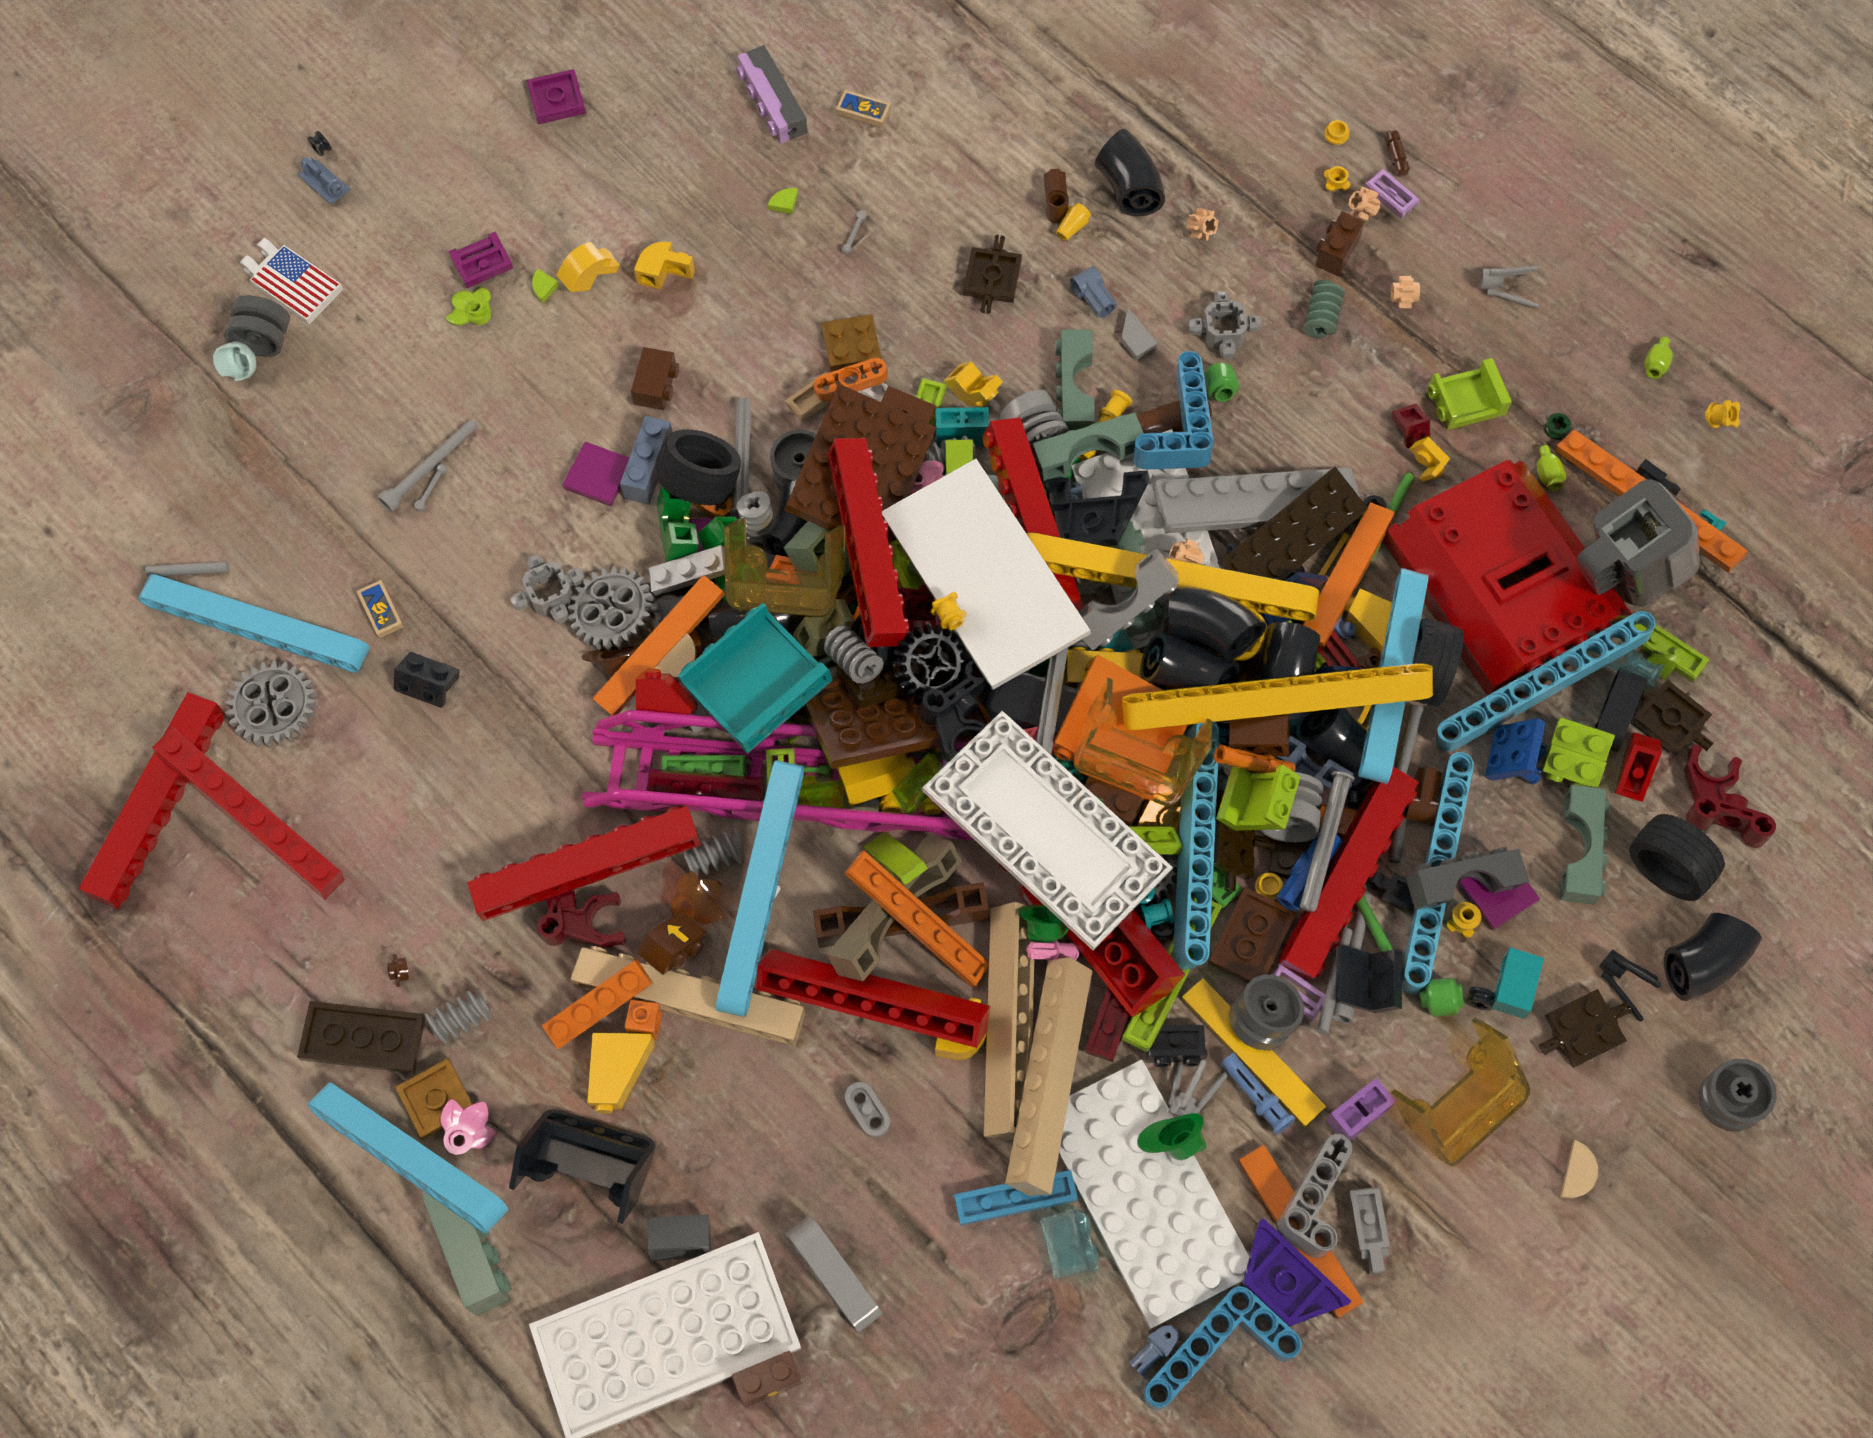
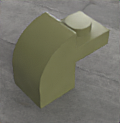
M835 599L823 617H804L793 633V636L811 656L827 655L824 650V643L830 631L841 625L851 627L854 619L845 600Z

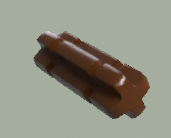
M1397 130L1389 131L1386 133L1385 140L1387 146H1389L1388 150L1392 164L1395 166V174L1398 177L1406 176L1409 173L1410 167L1408 161H1406L1407 157L1403 144L1399 141L1401 140L1400 134Z

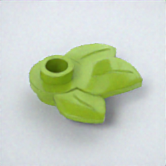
M484 287L478 288L474 293L466 290L456 292L451 299L455 309L445 317L447 322L456 326H462L469 322L475 325L487 323L491 318L490 292Z

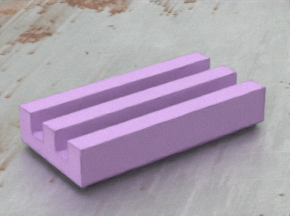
M1384 169L1365 184V188L1378 192L1379 194L1376 198L1400 219L1419 204L1420 199ZM1379 179L1383 180V181H1384L1387 185H1389L1390 187L1388 188V187H1387L1384 183H1382ZM1397 193H1398L1399 195H1401V196H1402L1405 200H1407L1409 203H1406L1402 198H1400V197L1397 195Z
M1280 964L1273 975L1280 976L1281 974L1319 1000L1318 1003H1315L1298 991L1303 999V1003L1313 1009L1310 1011L1304 1006L1303 1017L1313 1022L1323 1007L1325 994Z

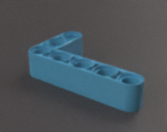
M1186 351L1178 357L1176 383L1183 432L1146 433L1138 436L1135 441L1133 461L1140 469L1201 468L1211 462L1214 440L1202 359L1196 352Z
M1241 1286L1235 1287L1223 1298L1148 1383L1143 1392L1144 1402L1152 1410H1162L1168 1406L1238 1325L1274 1358L1283 1362L1290 1361L1299 1354L1302 1345L1301 1339L1294 1330L1249 1289ZM1235 1295L1244 1297L1247 1303L1246 1309L1237 1310L1234 1308L1231 1302L1232 1297ZM1259 1316L1265 1317L1270 1324L1269 1331L1262 1332L1258 1330L1255 1326V1318ZM1213 1318L1223 1319L1227 1325L1226 1332L1217 1333L1211 1326V1320ZM1287 1338L1292 1342V1353L1286 1354L1279 1349V1339ZM1193 1341H1202L1206 1345L1207 1352L1204 1356H1197L1192 1352L1191 1343ZM1175 1363L1182 1364L1187 1372L1184 1379L1174 1378L1170 1371L1171 1365ZM1158 1386L1164 1389L1166 1393V1400L1164 1402L1158 1403L1152 1400L1150 1397V1389L1152 1387Z

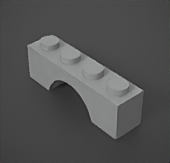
M1157 548L1135 565L1137 587L1130 598L1116 605H1103L1092 600L1078 611L1091 632L1090 635L1082 640L1092 650L1096 649L1099 645L1101 647L1107 645L1112 640L1114 633L1119 629H1127L1134 622V617L1141 612H1148L1154 607L1159 597L1163 594L1165 596L1169 595L1178 586V572Z

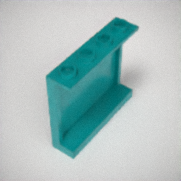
M764 603L752 608L740 623L728 628L720 640L708 645L700 657L694 662L687 663L682 668L681 673L678 674L683 686L747 754L833 681L829 669L822 662L818 663L769 613Z

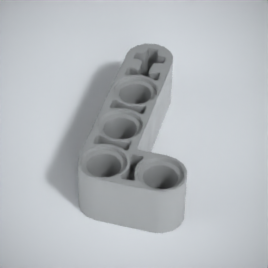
M1343 1134L1331 1135L1319 1147L1277 1222V1231L1290 1244L1313 1258L1325 1256L1336 1246L1338 1241L1335 1229L1316 1216L1352 1152V1144ZM1335 1148L1337 1150L1335 1153L1337 1156L1331 1160L1329 1159V1157L1331 1156ZM1316 1170L1323 1171L1327 1180L1320 1179ZM1302 1194L1309 1195L1313 1205L1307 1204ZM1289 1218L1297 1221L1299 1230L1290 1226ZM1315 1235L1323 1238L1325 1247L1316 1243Z
M806 1217L785 1234L790 1244L804 1259L857 1333H860L883 1314L812 1217Z

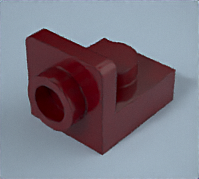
M1417 404L1392 411V420L1404 433V445L1406 448H1411L1416 441L1426 437L1431 439L1430 419Z

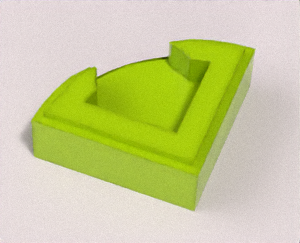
M787 188L777 192L770 199L768 210L793 214L798 197V188Z
M540 269L536 270L532 279L533 290L541 303H544L559 287L557 280Z
M1653 653L1643 664L1665 680L1682 659L1671 653L1668 655Z

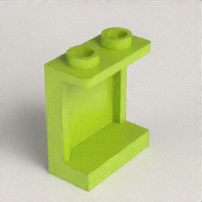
M1493 358L1483 360L1479 369L1441 378L1439 373L1433 374L1428 385L1429 397L1435 401L1438 418L1441 422H1444L1447 430L1506 415L1512 403Z
M1278 765L1276 772L1250 773L1245 769L1232 767L1216 819L1235 831L1286 829L1301 776L1284 765Z

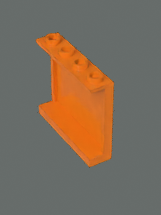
M1097 654L1089 660L1085 668L1087 673L1053 741L1052 750L1059 759L1064 761L1071 760L1078 764V768L1088 774L1095 773L1100 777H1104L1112 782L1113 786L1131 789L1138 794V797L1142 798V801H1146L1155 796L1187 725L1141 730L1125 728L1122 698L1130 694L1163 690Z

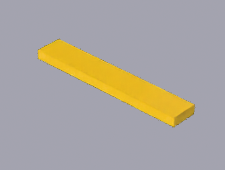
M1204 978L1182 996L1181 1000L1232 1053L1237 1055L1238 1059L1271 1094L1279 1098L1280 1104L1291 1115H1294L1303 1128L1326 1108L1324 1103L1273 1050L1254 1049L1243 1043L1236 1036L1230 1026L1229 1011L1231 1007Z

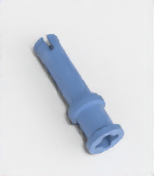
M1232 1053L1222 1061L1220 1065L1225 1068L1238 1086L1257 1106L1255 1108L1256 1113L1268 1121L1273 1127L1275 1135L1283 1132L1295 1121L1294 1115H1289L1279 1104V1098L1276 1095H1270L1235 1053ZM1238 1072H1241V1074L1253 1086L1254 1090L1251 1089V1087L1245 1082V1080L1239 1075ZM1271 1111H1274L1280 1118V1120H1278Z

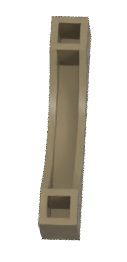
M926 836L913 853L924 861L928 869L908 884L902 885L918 897L932 887L945 882L962 862L952 841ZM874 900L867 905L826 954L836 973L840 976L864 981L880 962L883 938L895 919Z

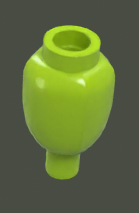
M1661 337L1659 343L1652 346L1646 356L1644 367L1649 378L1659 379L1670 367L1673 352L1669 347L1670 339L1668 337Z
M1548 445L1541 446L1539 448L1541 457L1537 461L1539 478L1542 484L1548 487L1549 491H1558L1564 487L1566 479L1564 466L1560 458L1551 453Z

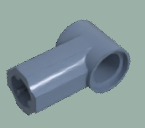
M1092 266L1070 278V285L1076 296L1084 298L1098 318H1105L1116 309L1117 303L1105 288L1102 276L1096 267Z

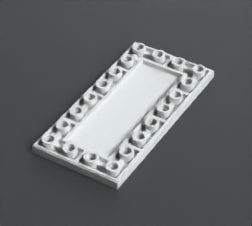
M977 459L882 511L883 519L887 521L891 532L934 599L943 598L952 592L957 593V604L961 610H965L967 615L964 619V624L955 629V632L992 690L1091 634L1089 627Z
M1003 711L922 788V791L1092 950L1120 924L1173 868Z

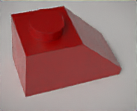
M646 669L636 678V710L692 714L697 709V701L671 674L661 673L660 669Z
M1635 732L1632 733L1623 756L1615 794L1643 802L1662 754L1661 740Z

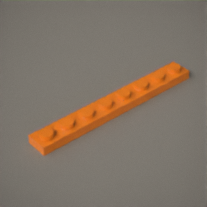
M1575 429L1556 447L1557 453L1618 496L1623 495L1639 482L1647 480ZM1679 503L1697 527L1700 554L1727 573L1746 557L1747 549Z

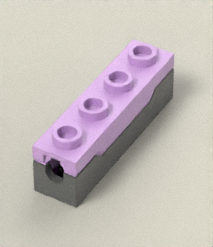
M765 45L738 55L739 66L736 67L737 74L741 81L745 80L750 98L752 100L756 99L759 114L762 118L766 117L771 135H776L782 144L808 133L806 116Z

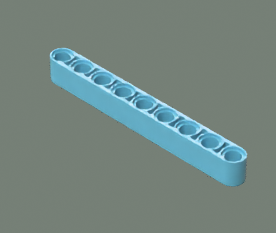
M1403 568L1400 569L1395 585L1379 668L1413 663L1428 575ZM1405 701L1372 705L1359 768V777L1385 784L1389 782Z
M150 574L138 597L141 603L150 608L354 673L360 671L370 650V646L357 638L155 574Z
M1646 611L1636 612L1445 719L1439 724L1437 729V746L1443 751H1454L1641 646L1652 635L1655 627L1654 617ZM1641 624L1645 626L1647 630L1639 631L1635 628L1634 625ZM1619 638L1623 644L1616 645L1610 639ZM1594 651L1599 654V657L1591 658L1586 652ZM1570 664L1576 670L1568 672L1563 668V665ZM1547 678L1552 684L1543 685L1538 679ZM1523 691L1528 697L1520 699L1514 693ZM1494 704L1500 705L1504 708V711L1495 712L1490 706ZM1475 718L1480 721V724L1472 726L1466 720ZM1451 731L1456 735V738L1452 740L1446 739L1442 733Z
M1216 722L1193 724L1187 728L1184 735L1179 839L1183 849L1178 854L1173 959L1183 970L1197 967L1205 963L1209 957L1218 763L1215 762L1214 754L1216 748H1219L1220 733ZM1199 730L1204 733L1205 738L1201 736ZM1198 756L1202 759L1203 765L1199 762ZM1196 783L1201 786L1202 792L1198 790ZM1195 810L1199 812L1201 820L1196 816ZM1194 838L1198 840L1199 847L1194 843ZM1192 865L1197 868L1198 875L1194 873ZM1191 893L1195 895L1197 903L1192 900ZM1190 921L1194 923L1195 931L1191 929ZM1188 949L1193 952L1194 960L1188 955Z
M1457 752L1450 756L1443 770L1437 801H1439L1437 816L1433 826H1431L1424 864L1431 863L1432 867L1440 866L1439 862L1455 858L1474 768L1472 758L1464 752ZM1452 765L1461 766L1464 772H1457ZM1447 791H1455L1459 798L1451 797ZM1442 816L1451 817L1454 823H1446L1442 819ZM1442 841L1446 843L1449 849L1443 850L1439 848L1436 842ZM1446 903L1416 911L1414 908L1402 970V989L1406 993L1418 994L1424 990L1430 981ZM1420 920L1429 921L1433 929L1424 928ZM1414 947H1423L1427 952V956L1418 955ZM1409 974H1418L1422 983L1412 982Z
M774 761L717 996L716 1011L741 1017H746L802 785L804 766Z
M329 1082L307 1104L310 1110L322 1121L484 1234H487L508 1212L509 1209L506 1204L494 1193L333 1083Z

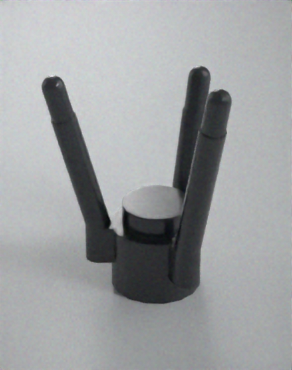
M1612 949L1599 965V968L1604 971L1601 977L1611 985L1623 1002L1628 1003L1629 1006L1627 1007L1631 1008L1634 1016L1638 1021L1642 1022L1644 1020L1643 1016L1613 977L1616 976L1620 979L1628 970L1656 988H1659L1661 984L1657 981L1658 977L1629 961Z

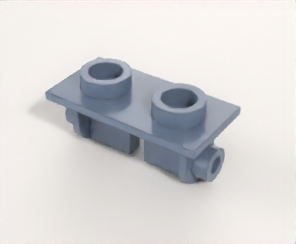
M308 157L302 159L303 171L298 176L331 205L350 190L347 185L318 160L315 161L313 158Z

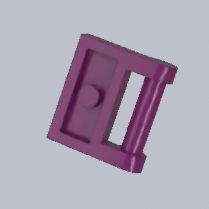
M496 232L488 234L489 237L459 250L455 248L448 251L466 288L514 269Z

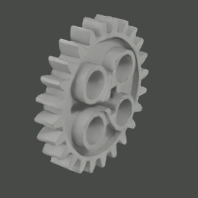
M613 566L611 573L602 568L601 576H597L595 572H592L593 580L589 581L584 578V588L577 586L575 588L579 595L570 597L574 605L568 606V610L572 613L568 616L569 621L572 623L570 627L581 641L584 640L588 647L594 645L597 650H600L604 645L606 650L610 651L613 644L620 650L624 641L629 646L632 645L631 637L634 636L640 639L638 631L640 629L647 631L648 628L644 623L653 621L649 613L654 612L651 610V605L655 598L651 593L650 586L642 576H638L636 571L633 570L629 573L626 567L620 573L615 566ZM619 621H622L620 625L615 626Z
M273 661L271 668H268L262 662L261 670L258 671L255 667L251 666L252 674L248 676L242 672L241 676L244 680L242 682H233L237 690L228 691V694L233 698V700L225 702L230 708L226 712V715L231 719L229 724L233 729L236 728L235 732L239 737L243 736L247 743L253 740L257 747H260L263 741L268 748L272 747L273 741H276L281 747L283 746L284 738H287L291 743L294 742L292 734L297 733L302 736L303 733L300 728L302 726L310 728L311 726L307 718L316 717L313 710H311L318 707L317 702L314 700L318 696L313 689L314 684L311 680H308V676L304 671L300 673L296 665L290 669L287 662H284L279 667L277 662ZM267 683H270V684H269L270 694H271V696L274 698V701H272V703H271V700H270V696H269V694H268V692H267V688H266ZM288 685L286 690L278 692L282 686ZM261 692L257 698L251 699L255 693ZM272 706H273V709H274V713H275V715L277 716V721H278V724H277V725H274V719H275V718H274V714H273L272 711L269 709V708H271ZM293 709L290 715L283 716L287 710ZM266 716L263 722L256 724L260 717Z

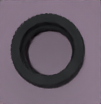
M693 429L678 430L668 435L663 444L657 462L656 477L664 489L679 499L699 505H718L725 502L734 489L740 472L741 458L732 445L713 434Z
M1423 618L1420 621L1412 664L1422 663L1432 666L1433 696L1427 699L1412 701L1437 707L1442 704L1451 688L1460 662L1464 641L1462 629L1441 621H1435L1434 619Z
M1658 814L1652 818L1635 837L1629 847L1631 860L1650 882L1667 894L1685 901H1696L1711 888L1725 868V860L1722 853L1705 833L1686 820L1669 814Z

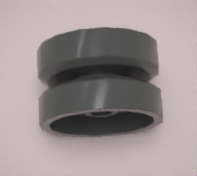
M245 295L234 299L230 313L231 318L228 319L224 332L227 342H242L255 353V356L272 357L278 355L290 321L288 311L274 301L260 296Z
M804 429L791 430L782 434L773 443L770 451L773 480L779 490L784 484L798 479L817 435L814 432Z
M1263 974L1254 977L1231 1004L1229 1011L1230 1026L1236 1036L1246 1045L1257 1050L1270 1051L1280 1047L1301 1023L1305 1011L1303 999L1290 982L1279 976Z
M1733 1059L1722 1063L1702 1081L1698 1092L1699 1105L1705 1117L1714 1126L1725 1131L1740 1132L1753 1127L1773 1111L1777 1100L1776 1085L1771 1075L1760 1064L1748 1059Z

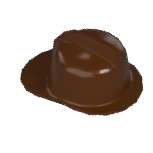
M640 645L621 647L620 650L617 647H612L610 651H607L606 648L596 649L583 654L581 658L584 661L599 662L607 676L611 678Z

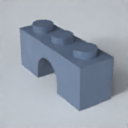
M649 416L644 417L620 482L624 499L650 505L658 483L656 477L657 462L665 440L673 432L670 421Z
M1290 736L1289 756L1274 757L1279 760L1293 762L1295 772L1307 774L1318 779L1324 787L1322 803L1327 805L1334 780L1331 776L1332 772L1340 771L1352 776L1354 773L1330 759L1324 766L1317 765L1307 756L1305 752L1306 745ZM1352 782L1349 784L1347 795L1351 791Z

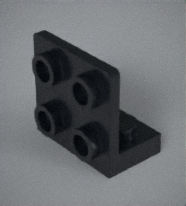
M1338 945L1336 947V1002L1372 1013L1402 1009V952L1394 949L1371 954L1349 946Z

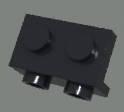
M409 652L394 669L393 689L396 692L442 708L445 705L446 692L459 679L460 669L429 659L420 654Z
M1162 1025L1151 1049L1146 1052V1063H1154L1155 1067H1168L1174 1062H1183V1065L1188 1067L1199 1066L1201 1060H1206L1208 1056L1207 1049H1205L1204 1025Z

